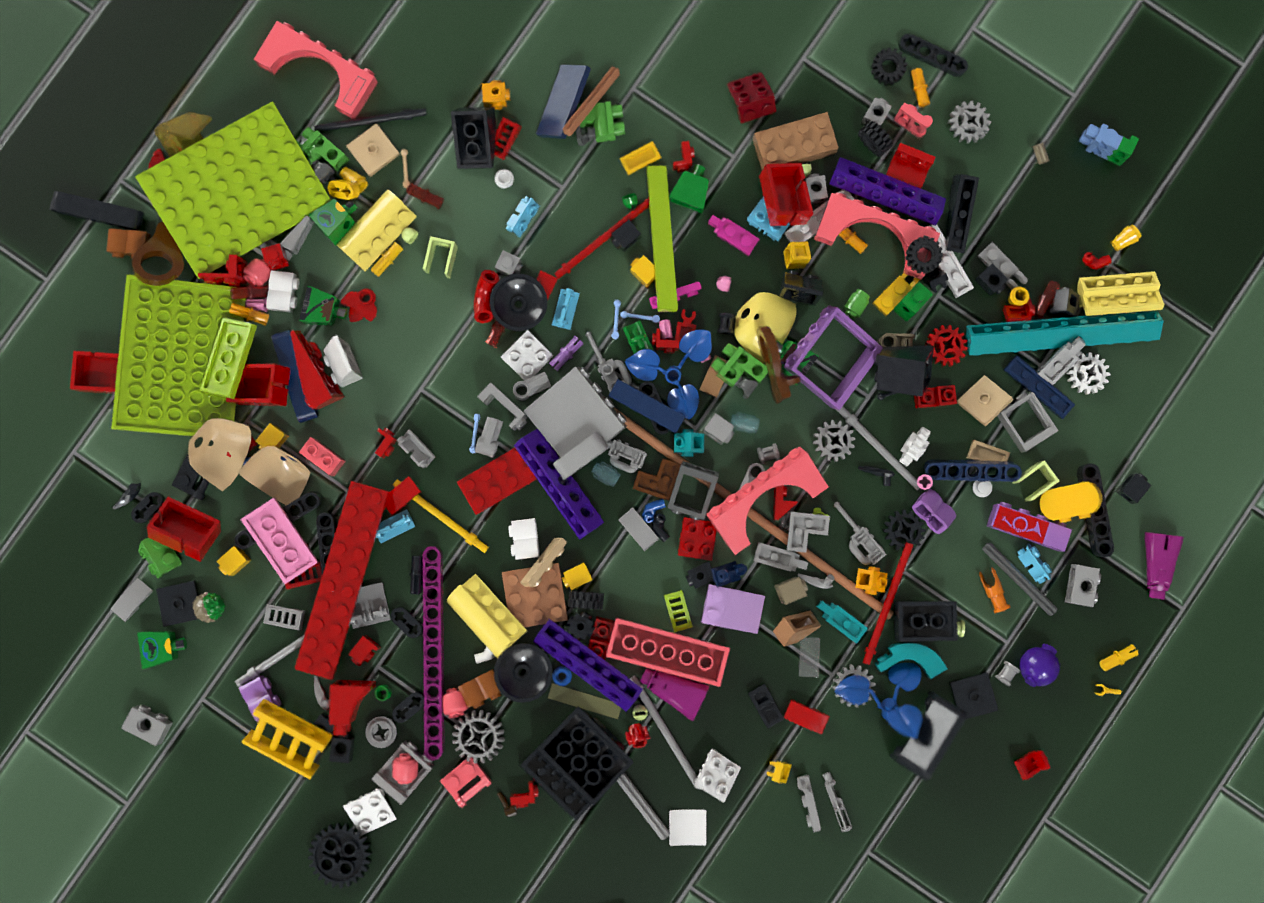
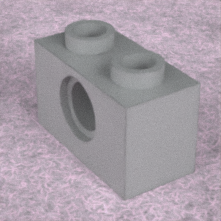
M715 413L703 430V433L722 445L723 442L728 443L735 433L732 431L735 426Z
M1071 564L1065 602L1094 607L1098 600L1096 590L1097 585L1101 581L1100 569ZM1083 581L1087 583V589L1085 591L1081 589V583Z
M141 704L131 708L121 729L157 746L163 743L173 722L169 721L166 715L161 713L155 714L151 712L150 707ZM146 719L151 721L150 729L145 725Z

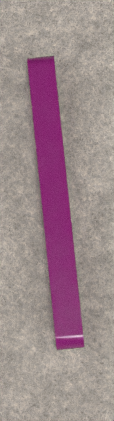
M431 546L427 547L423 552L424 752L428 759L437 760L445 750L444 713L442 709V696L444 695L443 553L440 548ZM431 550L437 552V558L434 561L428 557ZM431 569H435L438 573L435 580L429 578L428 574ZM432 588L438 592L436 599L429 597V591ZM431 608H435L438 611V616L435 619L429 616ZM431 627L438 630L436 638H432L429 635ZM431 647L438 649L437 657H432L429 654ZM432 666L436 667L439 671L436 677L432 676L429 672ZM431 686L438 688L439 694L437 696L430 694ZM431 706H436L439 709L438 715L434 716L430 713ZM434 725L438 727V735L431 734V726ZM436 745L439 748V754H432L430 747Z

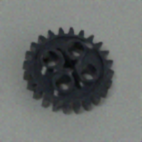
M340 822L335 827L333 824H330L328 829L324 827L321 833L318 832L315 835L317 839L311 841V844L315 847L308 849L309 852L313 853L308 857L309 860H313L309 867L316 868L313 875L319 873L318 880L320 881L324 878V885L332 882V888H334L339 883V887L343 888L346 883L350 887L352 881L357 883L359 877L363 878L365 876L363 871L369 870V866L366 864H370L372 859L367 856H370L372 851L367 850L371 843L365 844L364 841L367 839V836H360L362 830L356 833L355 825L349 829L348 823L343 828ZM329 840L335 841L336 848L330 846ZM348 844L354 845L355 852L348 849ZM325 859L332 861V867L326 865ZM344 863L351 865V871L345 869Z

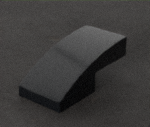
M765 684L748 693L767 729L784 720Z

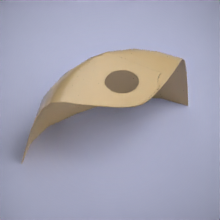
M210 419L201 426L189 442L188 454L190 465L198 474L222 492L238 476V471L245 461L251 444L249 426L226 419ZM202 437V444L195 448L194 443L196 439ZM210 440L214 442L212 446H208Z
M267 446L259 450L238 471L245 480L285 505L300 498L310 476V471L298 459L274 446ZM281 456H283L286 460H281Z

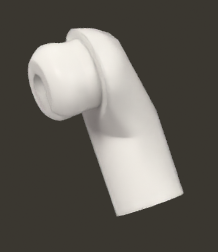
M487 647L484 652L474 655L477 664L492 660L495 657Z

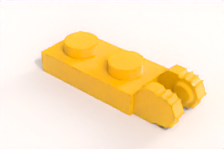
M903 273L872 304L882 314L887 316L920 279L914 278L908 284L904 279L909 275Z

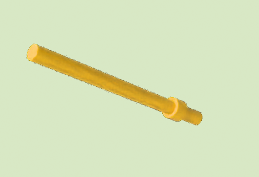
M397 479L393 483V486L396 487L398 484L401 483V481ZM420 495L412 499L466 539L465 542L469 545H474L483 553L488 550L489 547L477 539V535L473 532L469 533Z

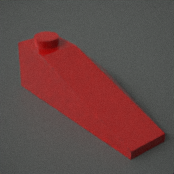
M298 330L291 331L306 404L310 408L312 407V409H320L344 398L338 384H335L332 377L325 373L323 362L313 356L315 354L314 349L302 332Z

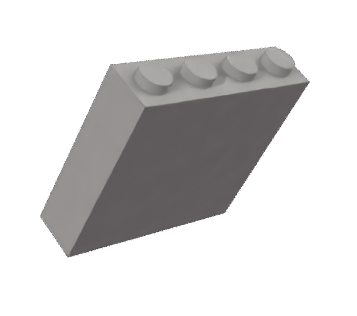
M584 367L572 369L524 410L525 414L560 457L567 454L596 432L599 433L607 444L627 427L625 417L613 409V402L608 397L604 398L601 394L602 389L596 382L592 383L589 379L590 374Z

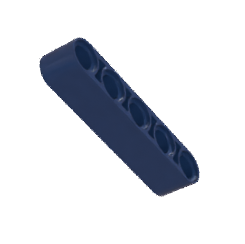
M289 329L271 335L279 364L290 368L289 385L286 386L299 423L318 418L319 413L317 409L310 408L305 402L290 333L291 330Z
M931 459L926 461L923 467L925 474L929 475L933 480L1014 482L1019 480L1022 475L1020 467L1011 461ZM932 465L938 466V470L934 474L928 472L929 467ZM957 466L956 473L949 474V467ZM971 466H975L977 471L972 475L968 474V469ZM990 467H996V472L993 475H988L987 470ZM1015 467L1016 472L1011 476L1007 475V470Z

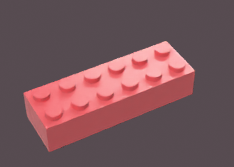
M616 617L606 657L720 687L730 648Z

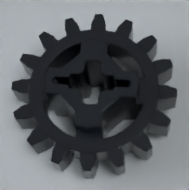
M902 510L901 515L898 511H895V517L889 515L890 522H884L887 529H884L883 532L888 534L884 539H890L888 545L893 546L895 544V550H899L902 547L903 551L906 542L913 544L912 550H914V544L920 546L921 544L918 540L925 539L921 535V532H926V529H921L924 522L918 521L920 518L918 515L913 517V511L907 514L906 510ZM903 518H908L911 521H913V523L909 524ZM896 523L895 530L892 531L893 524ZM903 527L908 528L906 534H901L900 532ZM916 530V536H915V538L913 539L912 535H913L914 531ZM895 538L903 539L905 544L898 542Z

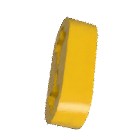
M337 179L328 183V192L334 198L351 200L357 198L360 194L359 186L356 182Z

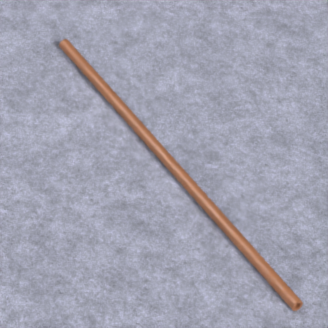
M621 413L626 419L627 429L669 460L682 464V461L688 462ZM695 478L710 488L711 482ZM716 483L714 492L726 500L732 493ZM750 507L747 517L787 545L788 534ZM809 549L806 552L795 551L826 575H833L837 583L878 613L881 612L883 607L881 602L870 594L865 593L863 589L855 588L856 584ZM892 610L889 611V614L887 616L888 620L894 614Z

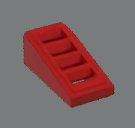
M506 117L502 118L496 131L495 146L497 145L504 150L502 153L495 149V156L505 160L522 125ZM506 126L514 128L513 131L506 129ZM505 132L509 134L510 137L507 138L503 136L502 133ZM502 139L507 142L506 146L498 142V140Z
M321 562L308 569L310 580H306L304 571L301 573L302 582H299L297 576L294 578L295 583L291 584V581L285 584L286 590L321 582ZM316 567L318 578L314 579L312 568Z

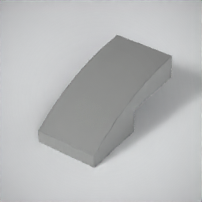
M631 508L618 519L644 551L659 540L634 508Z
M137 578L112 606L111 611L126 622L152 594V589Z

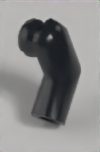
M659 513L654 516L652 531L664 543L670 535L664 530L666 517L664 514Z

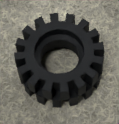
M884 48L881 52L877 53L871 65V73L874 74L873 78L875 80L879 79L878 83L884 82L886 86L888 83L894 85L895 82L898 83L902 79L907 69V62H905L906 57H902L903 53L901 51L897 53L896 48L893 51L891 48H887L885 51ZM884 61H893L896 65V70L893 73L885 72L882 68Z
M869 121L858 132V136L864 142V146H867V149L871 150L878 157H882L893 146L889 134H886V130L882 129L876 122Z
M928 236L924 238L919 237L906 250L907 256L905 258L908 260L907 265L912 267L911 270H917V273L923 272V274H926L929 271L932 272L942 261V246L939 247L940 243L938 241L935 242L932 237L931 239H928ZM921 248L928 249L931 252L930 261H920L917 257L918 250Z
M569 591L568 607L603 609L604 594Z

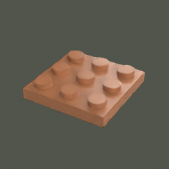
M559 563L553 564L549 571L544 572L541 576L542 581L536 587H524L520 583L531 568L502 572L507 609L523 627L546 624L549 619L553 622L568 620Z

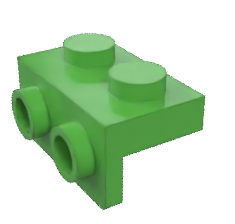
M150 538L141 541L138 549L139 554L143 559L146 558L151 574L156 575L158 579L163 574L181 566L182 563L174 549Z

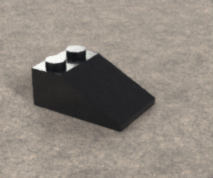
M495 107L458 108L451 111L457 169L493 168L496 140Z
M796 271L785 272L782 278L779 297L816 306L823 296V281L818 280V277L814 275L804 277L800 276V273Z
M894 601L895 640L899 642L958 641L957 601Z

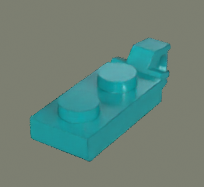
M820 600L816 606L824 612L822 617L825 621L856 644L868 629L834 603H831L829 606Z

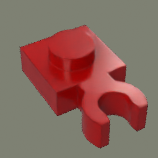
M685 309L682 310L681 318L683 323H677L675 340L680 342L685 334L696 330V325L691 324L696 316L695 311H693L690 318H687L685 316Z

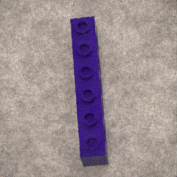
M841 157L829 183L936 226L941 217L946 198Z
M538 428L522 437L514 445L579 540L604 523L600 514L592 506L590 500L585 496L573 477L570 476L563 480L553 463L559 457Z
M550 619L533 641L624 711H627L634 704L643 690Z

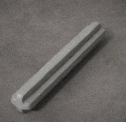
M623 773L617 782L660 839H666L670 832L627 775Z

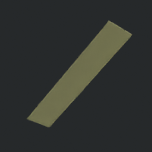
M553 683L548 695L549 699L618 719L621 708L612 701Z

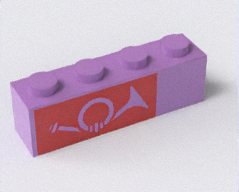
M1000 502V504L993 505L987 527L1059 552H1065L1072 529L1066 528L1067 524L1060 523L1059 521H1055V523L1049 522L1048 518L1042 515H1037V517L1029 515L1030 511L1019 508L1017 511L1012 509V505Z

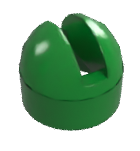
M636 193L627 194L622 197L624 206L628 209L632 208L631 205L636 207L638 203Z
M380 685L375 689V697L379 701H385L392 695L391 688L388 685ZM381 691H386L387 694L381 695Z

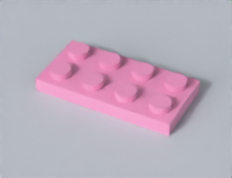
M272 498L241 519L284 584L319 562L276 498Z

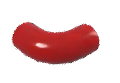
M492 270L482 271L475 290L474 318L479 323H488L493 319L490 308V296L494 286L499 282V275Z

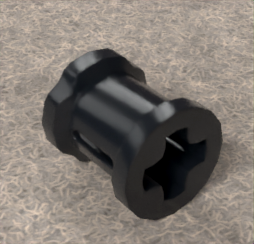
M719 313L721 319L720 328L717 329V333L733 335V322L736 319V315Z

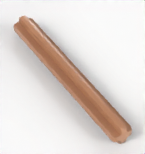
M611 67L565 124L563 127L565 135L571 136L617 79L620 75L618 68Z

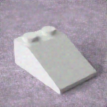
M334 336L325 347L324 353L326 356H323L327 367L330 366L333 371L331 374L333 382L344 387L363 379V376L349 344L339 336Z

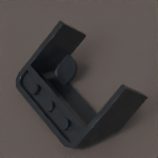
M930 690L928 697L924 701L926 712L922 717L917 738L910 737L906 744L898 745L893 754L891 753L889 756L925 781L935 771L967 717L966 711Z

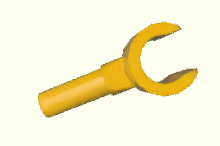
M1099 683L1095 684V686L1102 687L1101 693L1094 692L1096 695L1102 696L1105 693L1121 695V690L1106 688Z

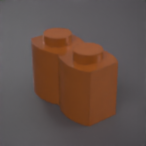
M109 229L107 252L111 253L112 257L124 258V255H131L133 259L136 251L151 239V234L145 231Z
M494 669L458 686L468 708L473 706L476 709L485 704L483 700L489 697L491 700H494L502 695L495 683Z

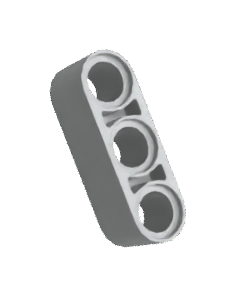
M596 432L554 462L553 465L563 480H565L609 447L599 433Z

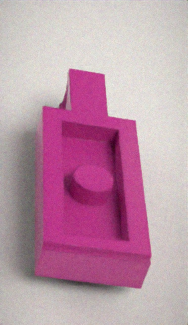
M712 215L708 221L709 225L716 228L714 232L719 238L748 256L759 241V238L724 217L719 219Z
M700 282L677 288V301L681 300L680 296L686 294L688 297L698 295V291L702 289ZM657 296L650 297L652 309H657Z

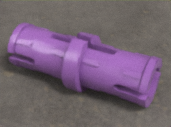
M574 336L564 348L560 349L561 352L549 362L552 367L559 362L554 367L557 372L568 359L571 360L573 358L572 355L584 344L579 340L574 345L578 341V337Z

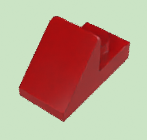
M780 485L774 487L773 520H779L798 503V501H783V497H787V486Z

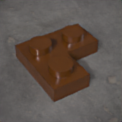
M663 458L657 476L639 470L633 489L669 501L681 464Z

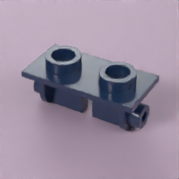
M736 561L711 569L716 587L718 588L741 580L740 576L746 574L747 566L736 564Z

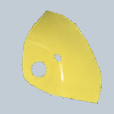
M757 293L737 313L734 328L737 341L749 354L761 363H764L758 345V327L769 326L775 339L783 344L795 322L796 304L771 293ZM749 308V315L745 319H742L741 316L743 311ZM759 314V318L755 320V315Z

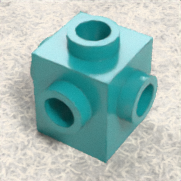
M682 429V433H674V452L682 453V457H693V453H704V434L694 433L692 429Z

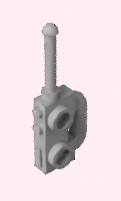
M586 332L585 336H587L599 359L597 370L599 373L601 372V378L606 381L609 391L611 392L618 379L614 371L617 368L624 379L622 382L631 385L632 379L625 364L620 360L613 361L612 358L606 361L602 357L591 335L592 333Z
M619 439L617 441H609L606 444L610 449L608 453L610 455V463L614 467L628 473H634L638 468L642 469L647 457L645 451L630 447L626 442L623 444ZM620 456L631 460V465L621 462L618 459L620 458Z
M835 502L834 507L838 509L855 532L850 536V551L860 563L864 565L872 563V565H875L887 554L873 539L874 536L868 533L869 530L859 525L857 526L841 507L840 503ZM861 544L867 551L868 555L866 557L859 550L858 545Z

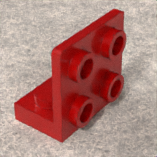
M900 143L896 148L886 175L921 189L928 170L933 165L936 157Z
M229 254V260L226 261L228 274L198 273V277L204 280L205 283L213 285L229 284L228 286L240 287V284H247L243 277L245 275L243 270L248 265V262L238 255Z

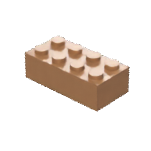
M828 112L756 132L753 136V143L762 170L766 164H803L834 155L838 150Z

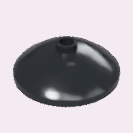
M511 274L502 278L494 286L490 296V308L494 318L501 326L512 331H526L535 327L544 318L547 310L548 301L543 286L535 278L525 274ZM517 301L522 303L520 308L515 306Z
M521 643L510 646L498 657L494 667V679L497 688L505 697L515 702L524 703L538 699L547 691L552 680V665L548 656L543 650L532 644ZM524 668L525 674L519 675V669Z

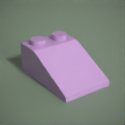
M708 584L701 622L758 634L765 596L725 587L717 588L716 585Z

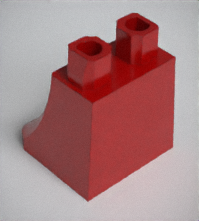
M337 680L330 685L329 725H334V735H346L347 732L351 731V723L356 720L359 706L365 696L376 687V681Z

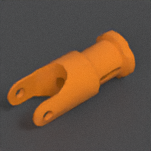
M992 567L991 570L995 578L994 586L986 583L981 572H979V576L987 597L992 601L994 613H998L1011 607L1005 600L1003 587L995 569Z

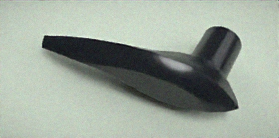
M872 466L858 467L861 471L874 474L875 476H883V486H891V476L895 475L894 472Z
M141 483L130 484L120 500L113 506V509H118L131 502L138 495Z

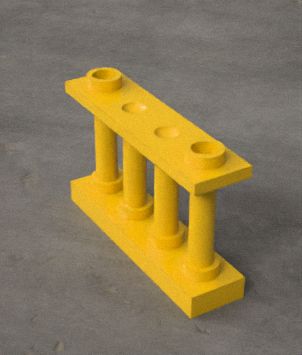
M263 699L253 712V715L259 718L255 731L251 730L242 740V743L302 776L311 779L320 766L313 762L318 750L322 752L333 735ZM266 723L277 728L272 740L262 735ZM283 732L294 737L289 749L279 744ZM301 741L311 746L307 758L296 753Z

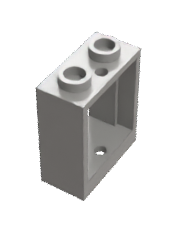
M1033 392L1020 394L1016 397V402L1009 404L997 415L1021 453L1026 452L1058 431ZM1027 401L1045 429L1023 442L1006 414Z

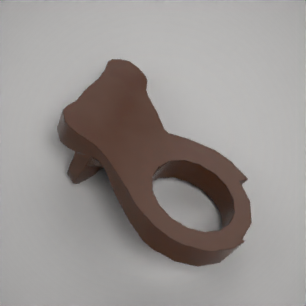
M163 221L157 224L153 237L136 251L132 259L133 272L136 278L148 285L161 286L169 284L180 276L184 268L181 250ZM158 256L167 259L171 263L172 268L166 274L152 275L143 270L141 264L149 257Z
M769 326L758 327L759 349L769 372L773 399L778 404L784 399L791 397L789 386L800 382L801 379L800 376H787L781 371L779 348L772 330Z

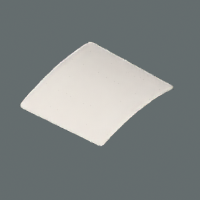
M670 810L669 845H706V810Z

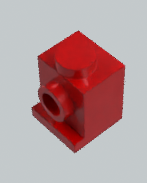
M280 243L261 248L265 264L269 266L270 271L289 266L285 249Z
M364 635L349 653L352 657L351 661L357 666H360L365 661L368 663L375 655L373 651L379 650L381 646L368 635Z

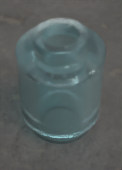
M737 411L736 415H732L730 424L735 426L733 428L735 431L756 434L760 419L754 415Z
M604 461L601 464L597 462L591 471L594 473L593 478L606 486L610 485L614 487L621 475L617 472V469Z

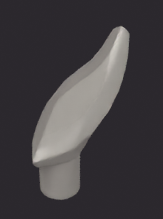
M800 573L797 575L815 587L824 589L833 587L831 583L834 580V576L828 574L825 579Z
M314 676V691L317 702L322 709L327 711L328 707H330V699H327L326 692L320 684L318 676Z

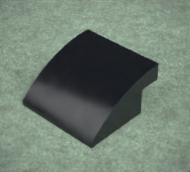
M577 707L519 766L574 821H577L590 806H594L634 762Z

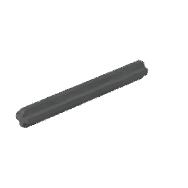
M987 543L982 548L1048 615L1052 616L1056 613L1057 607L991 543Z

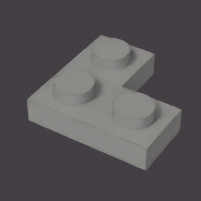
M791 512L787 550L806 552L808 533L828 535L830 516Z

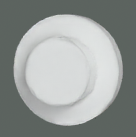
M507 169L499 170L495 175L496 184L500 188L510 187L514 182L511 171Z
M975 481L972 489L978 497H986L992 491V484L990 481Z

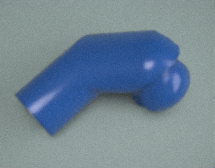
M659 499L646 504L642 513V519L646 523L654 521L656 510L666 507L664 500Z

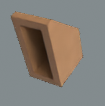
M810 610L784 617L773 632L784 647L798 643L819 629L821 624Z

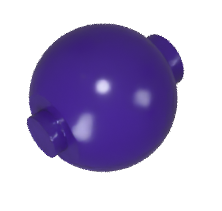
M1043 644L1042 647L1031 648L1023 654L1020 660V672L1028 685L1033 687L1046 686L1058 677L1060 664L1055 656L1057 650L1054 647Z

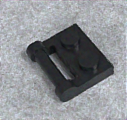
M187 454L172 486L197 499L203 500L205 497L204 493L210 482L203 478L198 490L194 489L200 474L190 465L189 454Z

